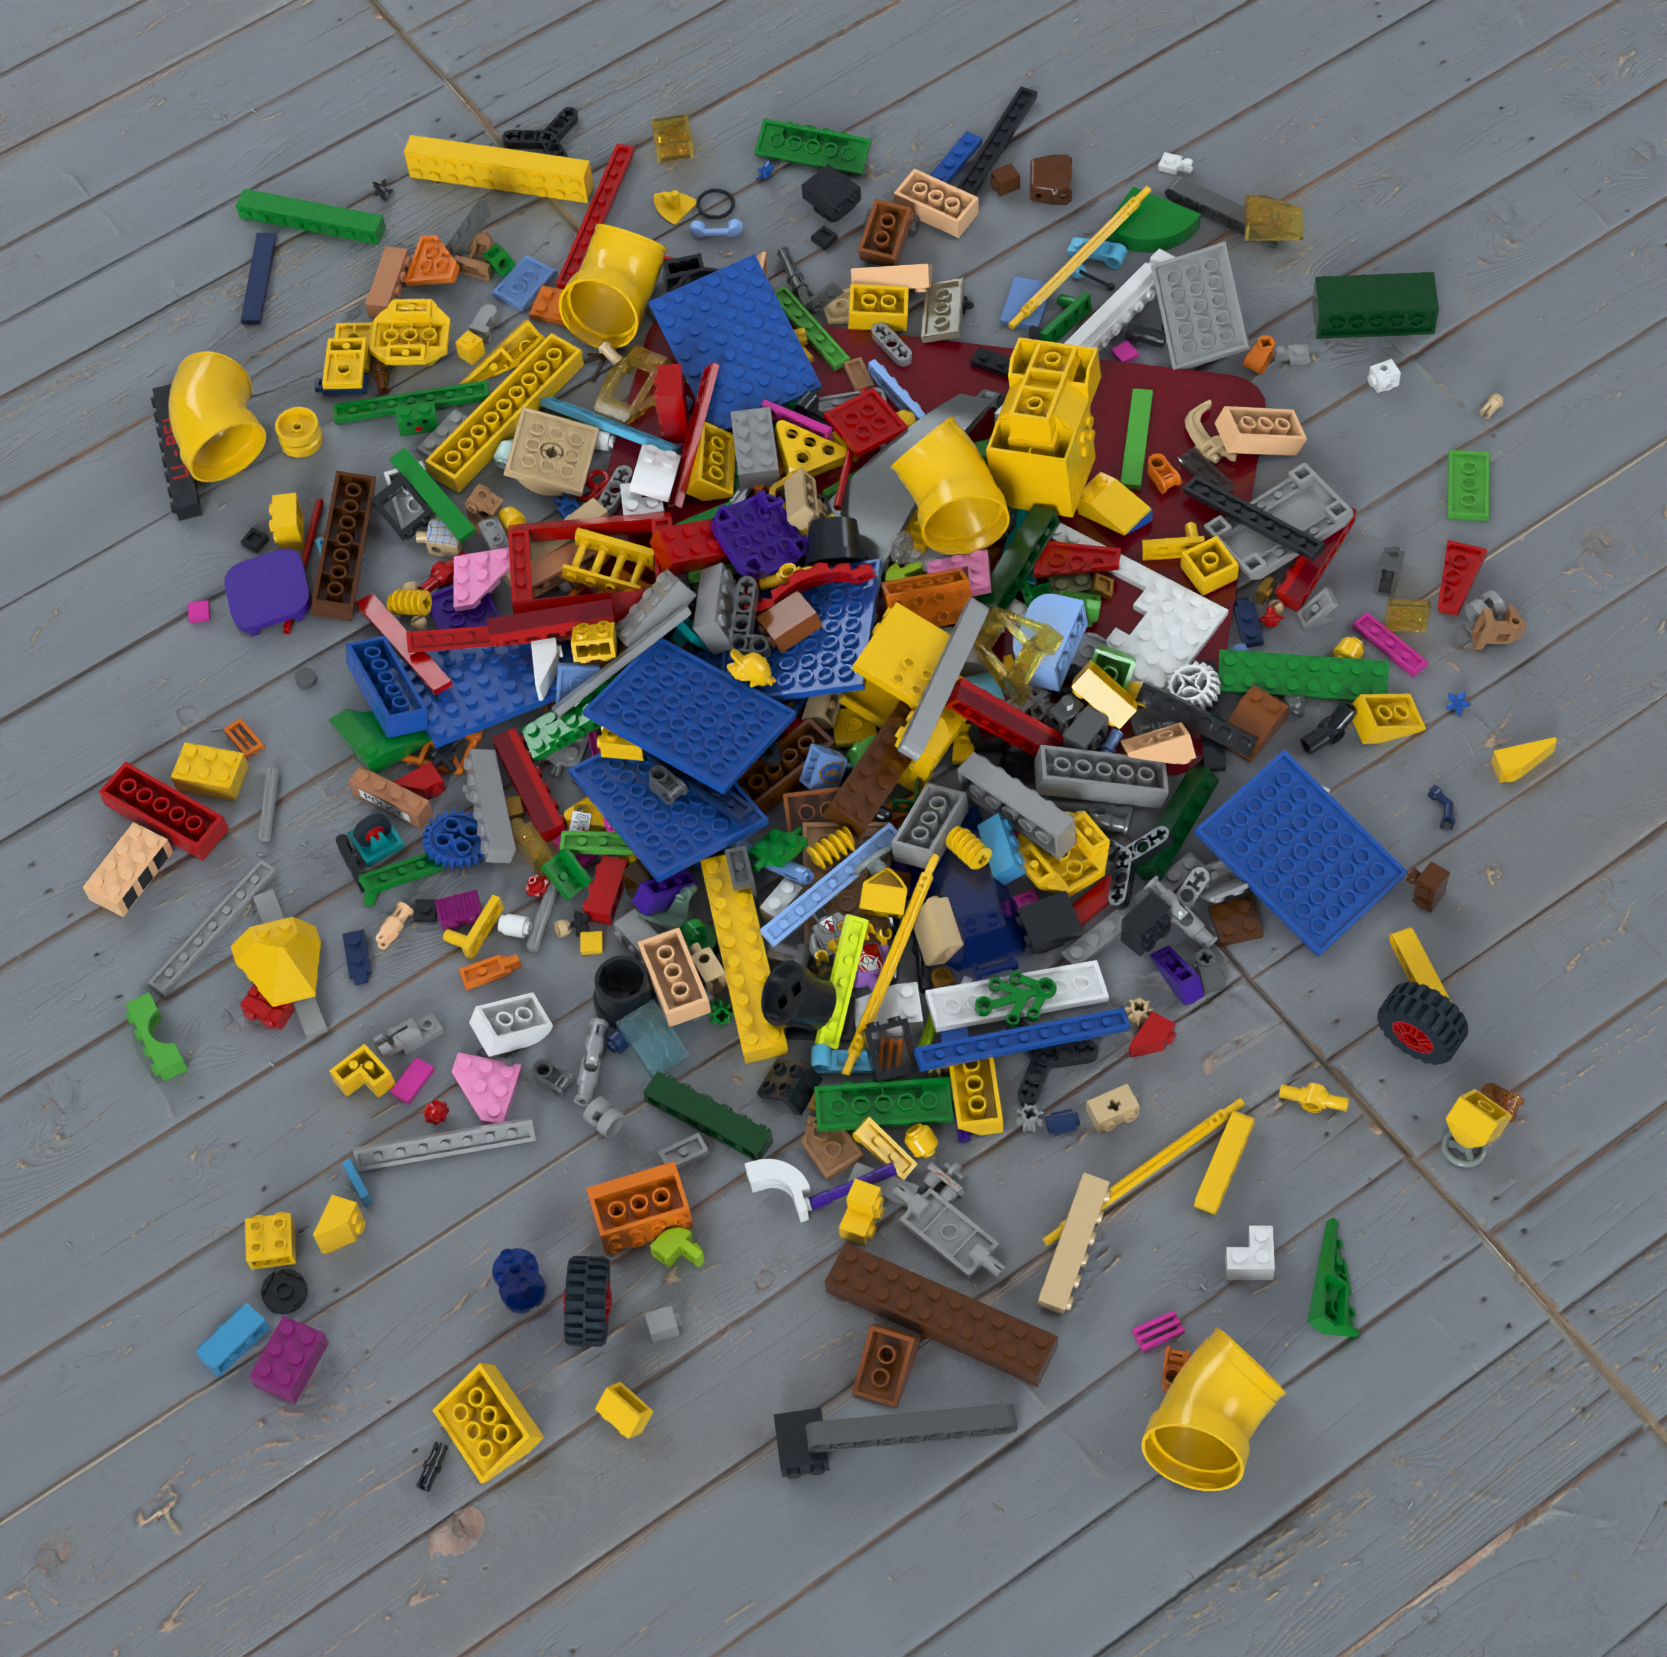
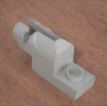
M431 1013L417 1022H414L412 1017L402 1023L387 1029L386 1033H380L372 1038L376 1049L380 1051L382 1058L390 1057L401 1050L407 1055L443 1034L444 1030L434 1014Z

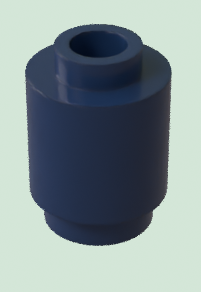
M630 1022L622 1023L606 1037V1046L614 1054L616 1052L622 1054L637 1040L636 1037L639 1035V1032Z
M1072 1109L1050 1113V1116L1045 1117L1049 1135L1055 1134L1056 1136L1077 1131V1126H1080L1078 1113H1073Z

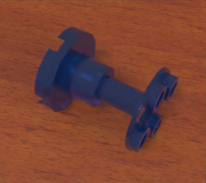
M504 1249L492 1267V1275L495 1283L499 1286L501 1300L512 1312H530V1309L542 1304L546 1295V1286L543 1277L539 1274L536 1257L525 1249Z

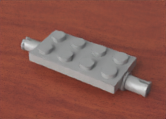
M902 1182L898 1184L900 1188L896 1186L893 1195L907 1204L908 1208L906 1213L900 1218V1223L964 1276L970 1279L980 1267L986 1268L997 1279L1001 1277L1000 1273H1005L1007 1267L992 1256L1000 1247V1243L931 1187L924 1194L920 1195L919 1193L915 1194Z

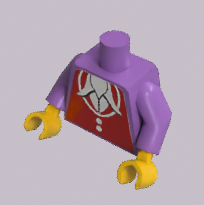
M882 928L877 931L876 938L881 942V945L878 942L863 945L853 984L855 988L869 986L870 990L873 991L890 950V945H887V940L892 936L890 928L886 929V937L882 935ZM840 937L836 938L835 941L832 939L828 942V949L835 953L833 955L834 961Z

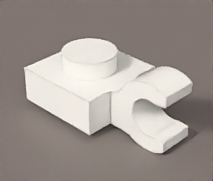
M1164 152L1158 165V171L1174 175L1178 171L1191 174L1193 160L1189 158L1182 160V156Z

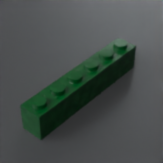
M1033 505L1030 512L1027 513L1024 522L1016 531L1013 540L1007 546L1005 553L1000 561L997 562L996 568L990 576L991 593L976 597L977 601L990 608L987 616L1000 620L1003 619L1060 524L1054 510Z
M1208 767L1188 769L1153 829L1159 826L1167 827L1173 833L1174 839L1169 847L1136 866L1135 872L1142 880H1152L1156 875L1159 877L1158 880H1162L1211 797L1219 780ZM1144 844L1140 853L1145 852L1149 845Z
M657 1071L643 1091L646 1103L754 1161L762 1159L773 1143L772 1132L766 1125H758L752 1122L747 1115L735 1113L728 1105L723 1103L720 1105L711 1096L696 1092L689 1084L677 1082L668 1073L662 1074Z

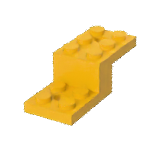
M373 322L336 323L334 338H328L322 381L323 389L363 388L364 373H370L372 355L369 348Z

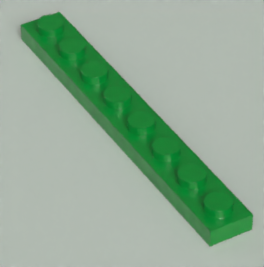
M488 380L333 404L335 425L396 415V406L434 401L437 409L482 402L490 395Z

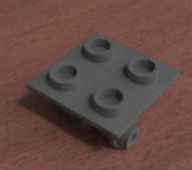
M1148 707L1137 709L1130 717L1134 736L1177 724L1176 721Z

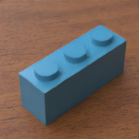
M997 813L977 825L982 843L992 850L989 865L993 877L1003 885H1006L1025 874V860L1019 852L1018 847L1020 844L1014 836V826L1011 820Z
M246 1303L243 1307L237 1308L226 1323L219 1325L215 1333L208 1340H204L195 1353L200 1361L219 1378L270 1327L266 1320Z

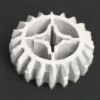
M1187 661L1186 666L1183 667L1179 664L1178 670L1172 669L1173 675H1167L1168 681L1164 682V690L1204 710L1206 706L1212 707V701H1217L1221 682L1218 679L1217 672L1204 662L1199 664V662L1195 661L1191 665Z

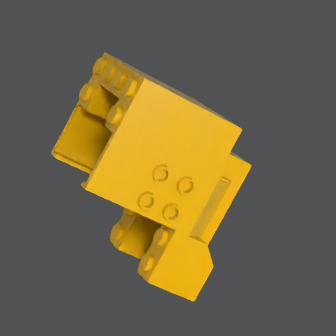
M1019 337L1010 358L1008 373L1010 388L986 448L988 467L996 486L1002 491L1006 504L1010 508L1030 511L1033 505L1052 509L1056 515L1073 518L1096 458L1094 448L1095 430H1092L1093 416L1090 413V405L1101 379L1098 348Z
M896 602L892 609L888 607L882 617V622L876 624L872 631L873 637L852 667L854 672L866 678L865 689L845 692L840 698L839 703L879 728L883 726L900 700L908 704L912 709L905 720L908 723L905 727L901 725L895 735L898 738L895 747L898 748L950 634ZM944 706L921 757L917 761H911L897 783L914 793L915 780L919 778L920 790H923L933 775L934 769L967 719Z

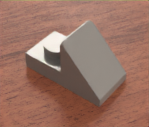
M1325 587L1296 613L1304 629H1309L1332 622L1334 619L1330 612L1339 604L1332 590Z

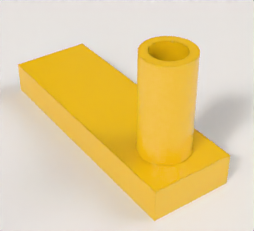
M1187 523L1185 525L1186 537L1142 540V559L1144 561L1181 558L1182 552L1205 542L1204 536H1198L1195 523Z
M492 894L467 936L446 929L443 934V941L461 947L465 957L473 960L504 910L500 897Z
M867 1117L853 1132L852 1139L855 1143H862L883 1165L893 1162L898 1174L895 1177L905 1180L917 1166V1163L870 1117Z

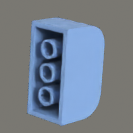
M1044 594L1034 599L1029 605L1026 614L1022 615L1019 631H1015L1013 636V651L1019 676L1025 683L1058 692L1063 685L1072 660L1086 631L1088 621L1083 600L1057 594Z

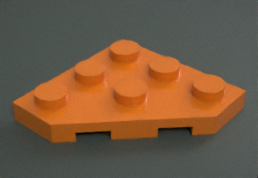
M437 235L420 236L404 283L408 287L455 283L460 266Z

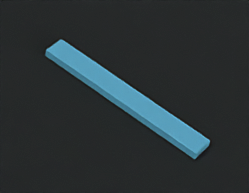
M554 397L541 399L540 406L641 445H653L660 450H670L677 455L681 454L682 447Z

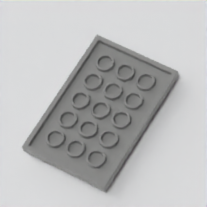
M1226 241L1151 265L1173 370L1189 369L1250 349Z

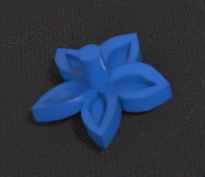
M769 161L765 162L762 168H758L760 174L756 180L759 181L762 177L765 179L771 177V172L775 167Z
M1465 691L1460 692L1458 695L1448 693L1451 703L1447 705L1446 709H1455L1456 713L1461 716L1463 712L1462 707L1471 706L1468 701L1464 700L1466 697Z

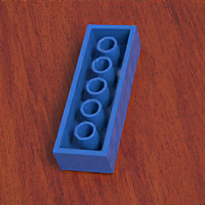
M386 636L347 643L346 664L386 737H396L426 730L428 725V709Z

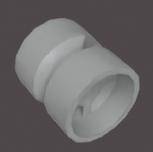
M1493 590L1485 592L1479 596V599H1474L1465 605L1466 616L1473 625L1477 622L1484 608H1492L1494 619L1505 612L1503 600Z
M600 1096L587 1106L583 1119L591 1126L596 1127L597 1131L605 1138L609 1139L615 1136L623 1127L626 1116L617 1108H612V1104Z

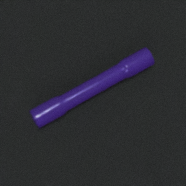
M893 1162L856 1179L874 1184L898 1174ZM854 1180L809 1197L812 1209L816 1210L848 1195Z

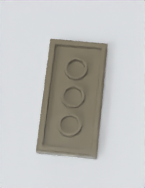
M963 278L932 283L931 288H926L921 331L922 343L959 338L961 336L965 287Z

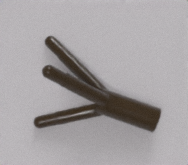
M588 352L587 356L592 357L584 359V363L601 360L591 380L595 382L607 358L602 353Z

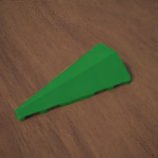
M1332 1218L1326 1221L1307 1323L1322 1334L1357 1337L1359 1336V1329L1354 1328L1352 1318L1356 1313L1355 1309L1350 1307L1349 1295L1352 1294L1347 1264L1346 1260L1341 1258L1340 1253L1343 1242L1340 1239L1338 1240L1336 1231L1339 1221Z

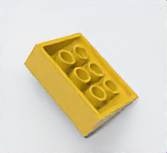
M479 1363L432 1410L481 1484L486 1483L527 1455L545 1438L500 1371L492 1364Z

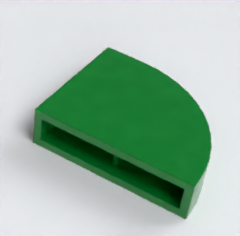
M1132 187L1111 218L1132 197H1135L1142 190ZM1149 193L1140 202L1141 205L1105 241L1122 244L1127 250L1136 252H1156L1158 249L1165 251L1186 242L1200 228L1201 214Z

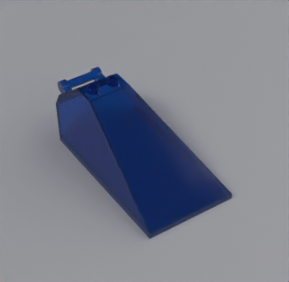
M978 805L968 807L969 811L960 826L963 829H969L976 838L981 840L977 825L982 823L983 819ZM947 847L932 876L934 878L923 902L924 904L932 896H938L939 898L948 897L964 945L945 964L957 971L971 968L976 982L983 980V977L1010 969L1012 971L1019 969L1014 955L1025 952V944L1022 939L1024 934L1022 929H1018L1014 920L1016 909L1007 884L1003 885L993 877L989 862L980 869H971ZM907 864L916 887L921 872H924L925 869ZM1007 957L1008 961L982 969L979 968V965Z

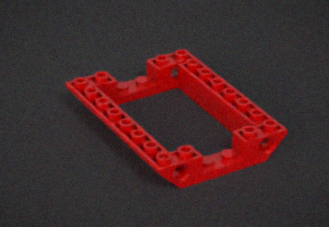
M671 511L509 525L508 541L513 614L611 599L615 623L622 619L624 620L629 614L630 608L642 599V595L647 589L534 599L530 541L542 542L575 539L577 528L606 536L652 532L653 536L657 528L672 526ZM654 553L655 574L657 578L663 571Z

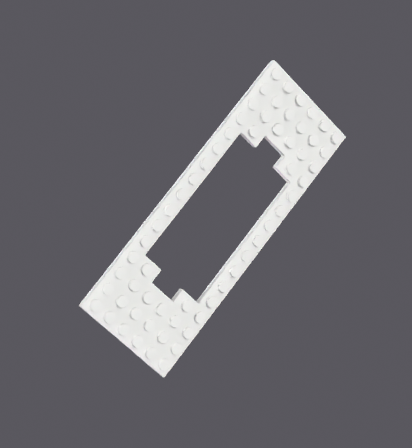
M1010 508L1008 511H1013L1015 513L1016 509ZM1062 523L1059 524L1050 541L1104 546ZM899 542L891 558L904 565L919 561L923 567V574H927V562L952 557V555L939 553L931 548L923 554L902 542ZM1121 554L1119 570L1107 572L1144 591L1133 604V609L1145 616L1130 635L1115 628L1106 639L1108 647L1125 652L1136 659V664L1130 678L1131 682L1136 681L1143 684L1146 680L1165 689L1164 682L1168 681L1167 675H1173L1172 669L1178 670L1179 664L1184 667L1187 661L1189 663L1194 661L1228 616L1229 610ZM1014 599L1005 614L1006 619L1021 626V617L1028 610L1026 604Z

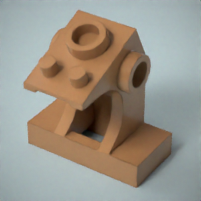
M479 230L469 245L470 255L468 257L455 255L454 259L460 266L458 274L490 282L493 278L491 264L487 263L482 255L495 242L490 233L481 234L482 231ZM478 257L483 258L481 261L477 260Z
M481 484L477 485L465 502L468 520L476 529L474 534L479 536L481 534L478 522L497 516L502 509L504 501L491 492L487 486ZM482 511L489 514L486 519L480 515Z
M1508 604V608L1502 615L1503 621L1494 620L1492 608H1484L1471 631L1474 649L1483 650L1486 644H1511L1521 639L1527 626L1519 616L1518 610L1511 604Z

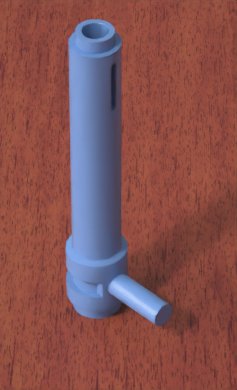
M758 831L740 839L739 841L721 849L720 851L725 853L726 849H731L746 845L748 851L754 845L748 843L747 840L754 834H756ZM749 859V861L752 863L757 862L755 860ZM792 861L788 862L783 868L775 866L763 867L802 885L810 884L814 878L811 869Z

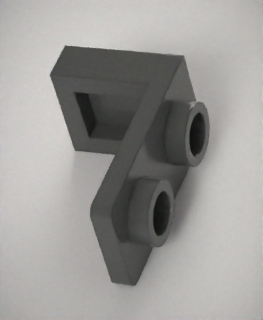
M834 282L829 283L815 295L804 285L797 289L800 303L813 314H816L844 293L843 289Z

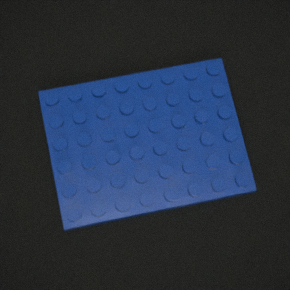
M755 254L648 302L677 363L682 365L683 375L695 399L704 368L713 362L719 365L705 418L707 423L729 432L733 430L730 413L732 411L762 408L761 404L764 400L784 407L789 403L799 400L805 391L814 393L822 389V385Z
M881 558L849 563L853 570L861 564H871L876 571L877 578L861 584L850 582L827 583L801 593L804 599L816 611L823 627L783 653H780L776 647L772 648L770 646L771 655L767 662L771 668V676L776 679V682L772 686L768 684L766 686L758 685L753 687L754 689L776 701L865 689L866 678L854 672L852 667L873 637L872 631L874 629L883 568ZM776 587L762 590L760 600L764 598L772 599L770 590L776 589ZM756 621L755 635H761L757 629L759 626L758 621ZM760 645L756 650H762L765 646Z
M556 641L557 646L561 645L563 658H560V663H579L574 662L572 650L566 641ZM531 643L499 647L426 651L452 681V687L437 695H434L402 658L399 659L428 709L426 731L435 748L556 701L557 674L544 700L539 701Z
M660 638L638 655L583 709V716L724 795L795 720L797 712L753 687L751 688L742 681L736 680L731 675L671 642Z
M1285 750L1268 763L1194 831L1242 882L1249 884L1248 888L1317 957L1324 953L1408 872Z
M647 751L643 761L601 757L600 752L568 769L572 779L658 883L769 825L768 818L737 782L729 790L755 807V813L741 825L734 822L689 789L686 795H681L675 799L674 804H666L662 798L650 789L649 770L655 765L647 760V754L649 753Z

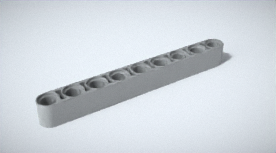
M972 597L966 602L897 748V751L914 761L921 757L989 612V607Z

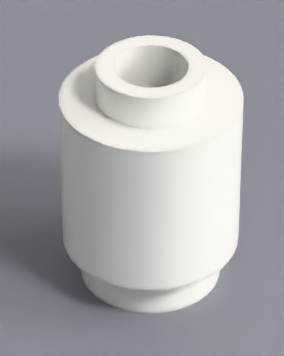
M599 430L594 449L611 451L614 448L616 436L608 431Z
M514 914L501 915L498 923L499 932L519 938H525L531 933L532 923L529 922L528 917Z

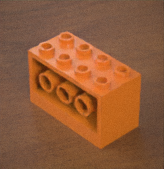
M961 567L880 583L885 612L888 607L892 609L897 602L936 627L956 624L966 602L971 597L969 580Z
M675 1161L586 1188L606 1255L619 1254L624 1249L630 1247H641L647 1242L656 1240L661 1233L671 1228H684L687 1230L694 1228Z

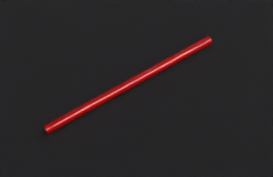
M861 388L860 394L867 391L868 388ZM848 446L833 506L837 511L842 508L854 456L853 451Z
M316 499L301 556L306 567L305 571L307 570L324 504L322 499ZM294 618L284 622L282 630L284 634H290Z

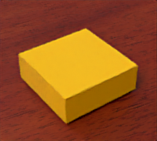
M602 931L580 932L581 955L603 954Z

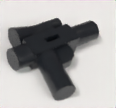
M458 739L429 752L428 755L433 759L431 762L434 767L437 768L443 764L451 774L456 772L457 768L452 761L455 749L463 740Z

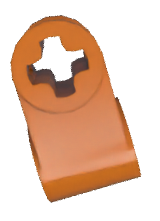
M1268 335L1261 336L1246 355L1243 366L1262 375L1274 356L1275 340Z
M1153 454L1149 457L1147 474L1162 494L1175 485H1181L1179 473L1171 466L1165 456Z
M1171 1346L1166 1347L1161 1387L1165 1393L1171 1385V1382L1167 1379L1176 1377L1189 1359L1190 1350L1184 1352L1171 1349Z

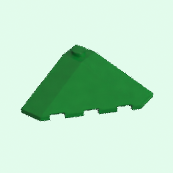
M345 709L329 719V722L362 765L376 774H379L431 741L426 730L387 738L373 711L360 712L354 711V709Z

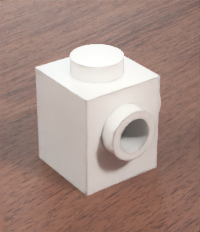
M1390 359L1370 366L1367 379L1369 385L1374 387L1376 392L1379 393L1399 386L1401 373L1393 360Z

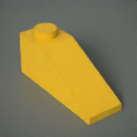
M1556 737L1494 750L1491 763L1499 783L1514 782L1520 779L1554 753L1557 743Z

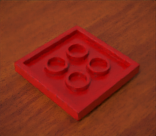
M874 387L824 413V419L857 457L887 443L908 429L904 421Z

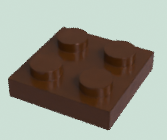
M1251 896L1209 905L1208 910L1216 935L1219 938L1220 947L1263 938L1264 933Z

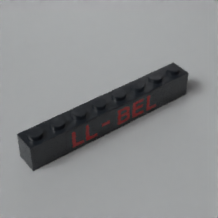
M172 384L153 388L154 397H151L153 408H156V411L153 412L155 421L159 423V426L156 427L159 438H162L159 446L161 452L165 455L162 457L164 468H167V471L164 472L166 481L170 483V487H167L170 499L173 498V502H170L173 514H177L179 521L203 514L196 479L182 462L180 449L172 432L168 408Z

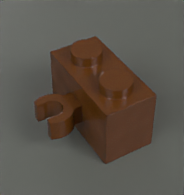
M1432 861L1422 873L1416 868L1411 867L1405 879L1410 884L1415 885L1412 902L1420 909H1426L1430 913L1445 895L1450 875L1449 871Z

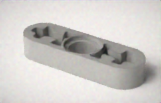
M874 324L871 328L872 339L898 366L905 367L910 365L912 362V352L887 324ZM895 342L897 345L895 347H888L887 343Z
M622 465L616 468L598 500L608 511L609 516L616 512L622 501L621 491L616 494L610 491L613 488H620V484L631 483L633 472L629 466Z
M1197 867L1193 869L1176 893L1179 902L1188 906L1189 909L1209 882L1210 876L1205 868ZM1202 871L1205 873L1203 877L1206 880L1204 882L1200 881L1196 887L1200 888L1197 892L1192 886L1186 884L1188 881L1193 884L1196 879L1193 876L1194 873L1199 874ZM1185 889H1190L1194 893V898L1190 902H1185L1181 899V892ZM1171 919L1170 923L1176 924L1175 921Z

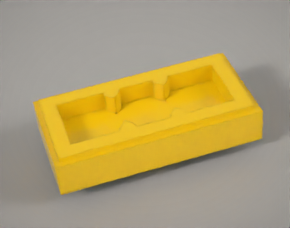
M964 724L953 741V764H963L975 751V746L971 743L968 736V729L971 724Z

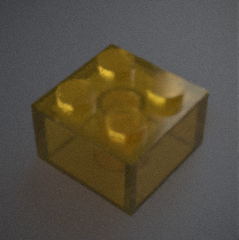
M688 114L651 119L657 162L694 157Z

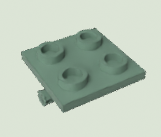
M695 884L682 888L667 910L648 916L639 911L637 916L649 923L662 925L668 930L680 928L696 916V911L689 909L690 899L697 892L698 888Z

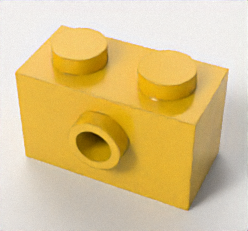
M621 1382L606 1387L595 1408L606 1421H609L618 1429L621 1435L628 1439L643 1432L654 1412Z

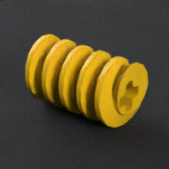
M396 589L387 598V608L393 615L426 616L431 611L432 597L427 590Z
M843 826L842 831L836 830L835 835L829 834L828 840L822 838L820 844L815 842L813 848L807 847V852L814 864L825 869V861L832 865V857L839 861L841 860L839 853L848 856V848L852 852L855 851L854 838L846 826Z
M956 826L946 837L945 844L948 849L956 854L958 858L962 859L971 869L975 870L984 867L992 857V850L987 848L979 838H976L969 829Z

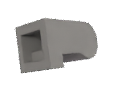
M491 304L484 305L469 326V330L482 338L483 342L487 344L492 339V328L499 322L496 307Z

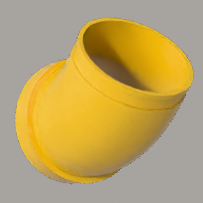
M596 224L594 235H592L579 271L571 277L559 298L560 316L567 329L577 339L595 348H598L605 340L610 342L614 349L627 345L634 338L643 322L644 310L658 280L663 259L668 249L660 243L639 234L610 225Z
M203 351L193 353L180 363L170 388L168 402L169 420L173 435L180 449L181 460L190 474L201 482H216L239 473L257 458L266 442L265 429L254 413L247 409L252 396V383L247 372L235 360L217 352Z
M953 416L932 430L890 466L913 497L919 509L918 522L922 538L927 546L934 551L948 555L969 554L992 545L1007 530L1010 517L1005 497L996 486L994 478L979 450L964 429L957 424Z
M1216 1327L1214 1332L1200 1344L1183 1365L1167 1390L1159 1409L1151 1415L1141 1443L1143 1455L1159 1474L1184 1487L1201 1491H1220L1231 1488L1239 1483L1243 1477L1250 1454L1249 1441L1266 1415L1277 1404L1276 1402L1282 1396H1285L1287 1392L1219 1327Z

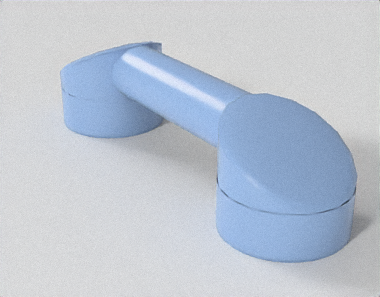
M737 219L730 220L728 228L705 229V224L701 221L690 223L691 234L700 239L706 236H728L733 238L738 236L743 230V223Z

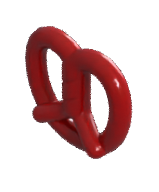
M602 469L591 471L587 475L584 486L589 487L592 492L589 496L582 494V497H576L584 502H588L592 498L598 500L611 479L610 475ZM596 475H601L605 478L599 485L592 480Z

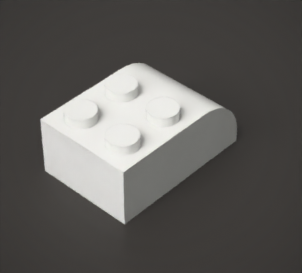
M642 444L629 491L668 502L681 455H677L670 450H660L653 445Z
M533 992L476 1006L469 1022L489 1057L532 1046L544 1039L553 1027Z

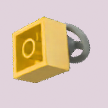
M889 846L882 847L854 869V874L856 875L863 873L867 869L872 877L863 882L858 913L889 918V915H894L896 918L902 919L907 887L901 878L893 870L887 868L884 861H881L890 852Z
M1476 1089L1465 1093L1458 1098L1446 1117L1449 1130L1443 1136L1441 1144L1444 1156L1452 1164L1459 1167L1468 1168L1480 1164L1487 1155L1488 1143L1500 1137L1513 1115ZM1481 1147L1479 1155L1474 1158L1472 1149ZM1449 1148L1458 1149L1464 1153L1467 1161L1454 1157Z

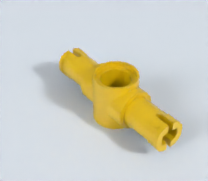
M792 563L784 564L776 574L759 579L760 587L762 590H766L780 584H790L789 575H792L794 571L799 569L807 570L812 568L813 565L796 567Z
M1309 1083L1306 1087L1302 1086V1088L1281 1084L1279 1098L1298 1101L1302 1108L1308 1112L1319 1113L1322 1109L1326 1110L1327 1108L1344 1112L1348 1110L1349 1098L1331 1095L1320 1084Z

